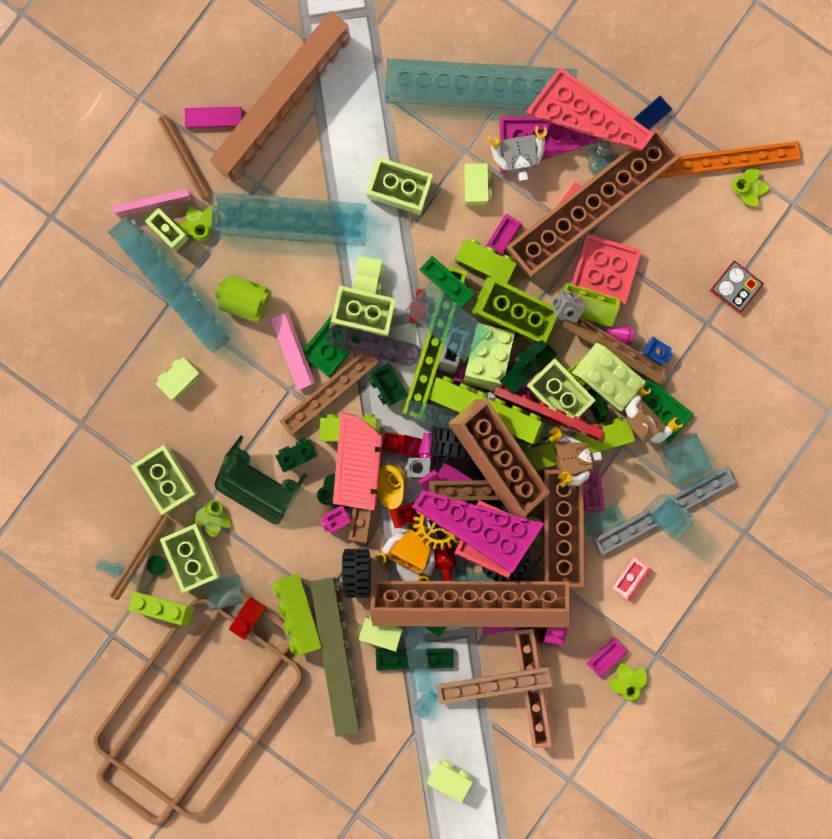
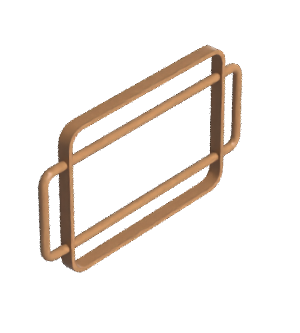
M240 589L229 591L218 605L208 598L196 599L188 605L194 607L197 603H206L215 610L111 753L101 745L100 736L103 730L180 625L174 624L94 736L93 744L96 751L106 758L97 772L96 779L98 784L125 806L153 825L164 823L174 810L189 819L202 817L291 696L302 678L300 666L287 656V653L290 651V638L279 650L251 630L249 635L275 653L276 657L173 799L117 758L220 614L233 623L235 617L224 610L228 603L234 597H239L245 602L251 597ZM266 608L262 615L284 630L283 623L285 621ZM282 660L286 661L296 670V682L206 807L197 813L188 811L179 803ZM114 764L167 803L168 806L159 817L151 815L108 783L104 775L109 767Z

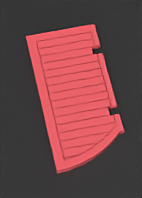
M341 412L333 504L375 510L377 494H372L371 492L372 489L378 488L381 452H375L376 447L382 446L383 435H380L363 419Z

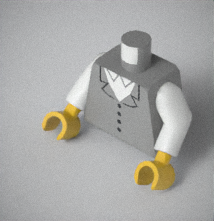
M538 126L535 127V133L538 136L536 139L535 135L501 140L497 133H495V141H491L489 135L487 137L488 142L492 145L491 151L494 161L502 170H506L508 174L517 173L518 183L529 181L528 171L534 170L535 166L541 161L545 148L544 137L547 134L545 126L542 133L538 132Z

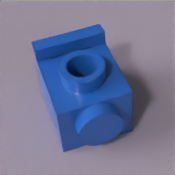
M654 336L649 339L641 353L659 365H663L664 362L667 364L673 355L670 353L672 348ZM657 348L662 350V355L656 353Z

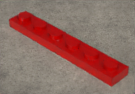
M497 387L494 392L496 398L505 401L509 405L520 407L526 412L534 413L543 419L603 443L606 438V434L601 426L586 424L585 420L580 417H569L566 412L560 409L552 410L547 404L540 401L535 403L526 395L521 394V396L512 394L506 387L503 389Z

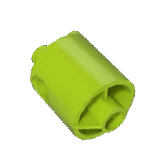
M231 274L221 281L217 287L215 296L218 302V310L253 323L259 322L260 318L264 317L266 308L263 306L266 301H269L272 290H269L266 286Z

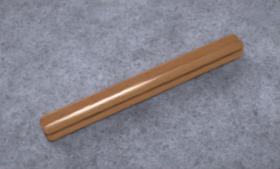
M162 115L158 118V122L198 194L203 200L210 197L209 190L167 115Z
M161 514L158 516L109 593L110 597L115 600L120 599L168 523L169 518Z

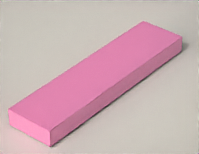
M188 189L114 205L113 210L118 217L189 201L192 200Z
M286 312L271 319L297 391L315 384L289 313Z

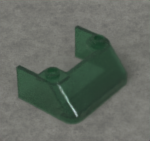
M240 435L224 457L214 483L215 488L220 493L268 522L279 524L298 495L307 475L304 473L298 482L285 479L282 484L278 483L249 465L251 461L249 454L245 450L240 449L244 439Z

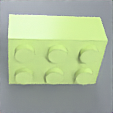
M378 157L366 193L367 198L421 215L433 181V174Z
M339 285L329 328L386 341L396 299Z
M477 323L463 384L495 391L497 387L502 389L503 384L499 381L506 374L515 332Z
M595 343L572 372L603 400L620 412L645 383L632 369L599 343Z
M553 359L525 387L538 401L547 404L550 409L555 411L560 409L572 418L574 416L579 417L596 401L556 359Z
M167 445L161 446L131 465L161 515L170 513L198 495Z
M191 525L160 539L182 593L221 577L200 525Z

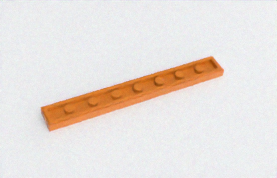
M794 141L681 156L677 163L657 179L800 161L799 142Z

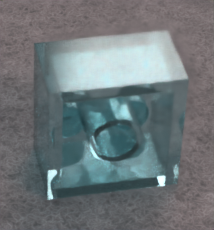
M697 433L657 449L672 484H678L712 469Z
M659 494L643 511L670 538L678 539L694 523L691 519L693 516L685 508L682 510L677 505L679 502L671 494L669 496L667 494Z

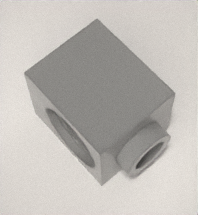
M408 458V463L405 466L407 477L419 480L433 470L436 471V460L431 458ZM422 464L423 470L418 474L417 467Z

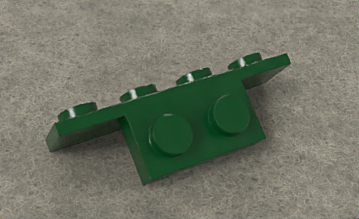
M540 340L536 345L532 343L526 349V354L523 352L519 354L514 360L516 364L512 370L500 379L499 382L512 394H515L557 356V352L544 341Z

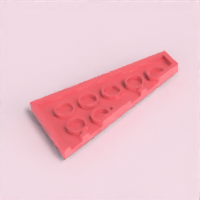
M559 67L525 112V115L638 151H642L654 135L561 67Z

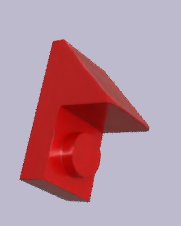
M385 432L382 451L420 458L418 452L422 439Z
M415 502L389 510L395 529L416 522L414 517L420 518L421 514H418L412 508Z
M249 597L228 630L245 640L266 609V606Z

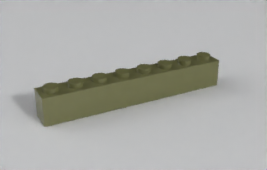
M334 577L310 581L335 735L338 737L359 733V727L363 726L361 715L357 716L356 708H359L358 696H354L353 689L356 688L355 677H351L350 669H353L352 659L347 656V650H350L348 638H344L343 632L346 630L345 619H341L340 614L343 611L342 600H338L337 592H340L339 581H335Z

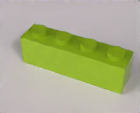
M299 573L273 581L272 591L279 601L277 607L279 614L283 615L285 621L283 628L290 638V651L295 656H299L320 649V641Z

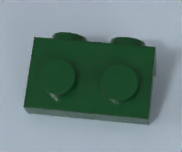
M390 363L369 373L371 378L368 380L373 389L378 388L381 393L378 397L383 405L387 404L388 407H391L408 397L406 390Z
M305 437L295 442L296 446L292 448L286 446L278 450L279 454L275 455L284 473L318 456L311 439L307 440Z

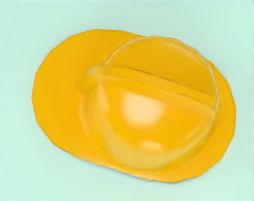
M384 465L379 469L378 498L389 509L399 507L403 501L404 488L407 485L408 479L400 465L394 467Z

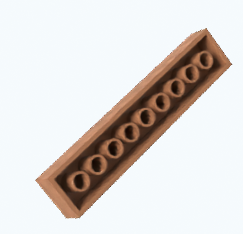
M329 11L210 158L217 171L231 182L241 178L244 168L254 162L255 155L259 150L262 151L266 147L269 137L271 135L274 136L278 132L282 121L288 120L291 110L301 104L303 95L313 89L315 86L314 82L318 77L321 78L325 74L329 63L335 62L339 55L338 52L348 46L350 32L346 22L332 11Z
M657 127L651 131L654 135L642 151L629 148L506 247V252L514 259V262L529 280L678 162L681 157L680 154Z
M374 581L370 605L372 626L570 628L569 582Z

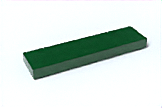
M453 647L396 649V651L376 650V670L453 668Z

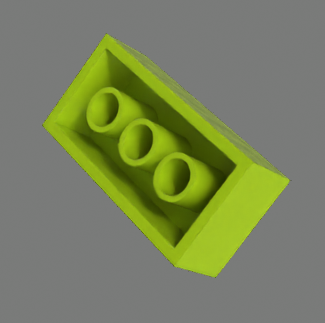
M494 277L486 278L471 312L506 330L513 331L515 334L536 344L540 340L546 343L557 319L550 304Z

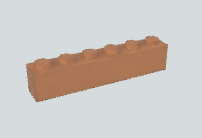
M523 627L522 629L515 630L520 670L545 667L539 627ZM548 688L524 691L532 747H552L557 740Z

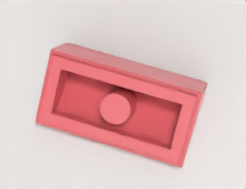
M633 557L612 589L631 601L651 574L652 569Z

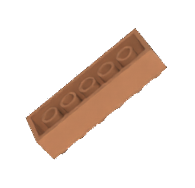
M475 399L448 423L511 515L524 518L550 493L488 399Z
M542 470V480L550 491L542 500V523H544L542 526L543 581L569 582V587H584L583 483L580 486L566 485L561 487L560 478H557L559 476L558 470Z

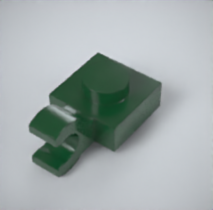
M598 394L595 396L591 395L596 401L591 405L590 409L597 424L603 423L609 413L606 403H603Z

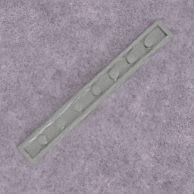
M725 466L599 535L593 541L601 556H604L737 482L728 466Z

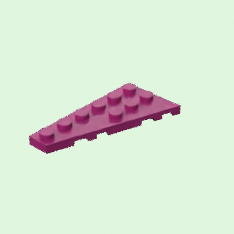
M534 117L499 118L501 140L535 135L536 139L538 136L535 133V127L538 126L539 133L544 131V126L546 127L547 134L544 137L545 148L541 161L603 140ZM500 168V174L507 172L506 170H502Z
M424 490L412 506L413 509L511 574L544 525L542 522H535L527 518L513 516L461 500H454Z

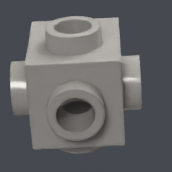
M564 291L559 292L551 305L557 318L577 322L586 308L580 296L573 292Z

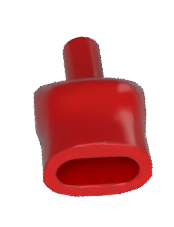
M445 545L443 550L441 546L437 547V549H434L435 568L443 571L445 581H452L450 569L456 566L452 547L449 548L448 545Z

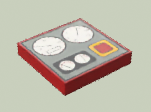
M734 260L710 291L740 314L764 283Z

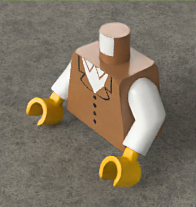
M644 383L625 406L627 424L645 443L649 440L654 443H661L672 432L680 429L683 423L679 426L676 425L675 420L677 417H675L666 426L641 399V397L649 394L651 391L650 388L643 389Z
M555 427L549 431V433L553 434V436L549 437V441H557L554 447L559 472L557 478H560L561 487L566 485L580 486L591 475L593 470L592 464L602 463L601 453H590L587 443H582L579 440L562 434L559 428Z

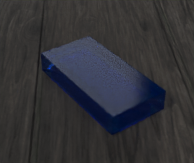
M659 96L633 119L650 130L673 109Z

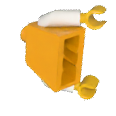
M410 529L406 533L400 532L390 537L382 548L383 552L375 556V560H377L379 555L384 557V561L381 564H384L389 558L419 574L418 581L422 578L429 581L428 576L431 575L436 563L435 551L431 547L432 542L427 547V539L423 542L420 541L423 534L416 536V532Z

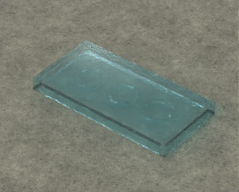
M431 282L405 311L463 361L468 358L489 333L487 328Z

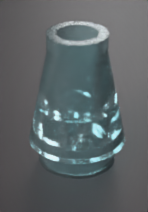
M428 689L413 704L414 707L411 711L425 719L426 716H429L438 695Z

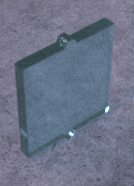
M239 574L206 583V598L208 599L210 611L243 603V587L240 583Z

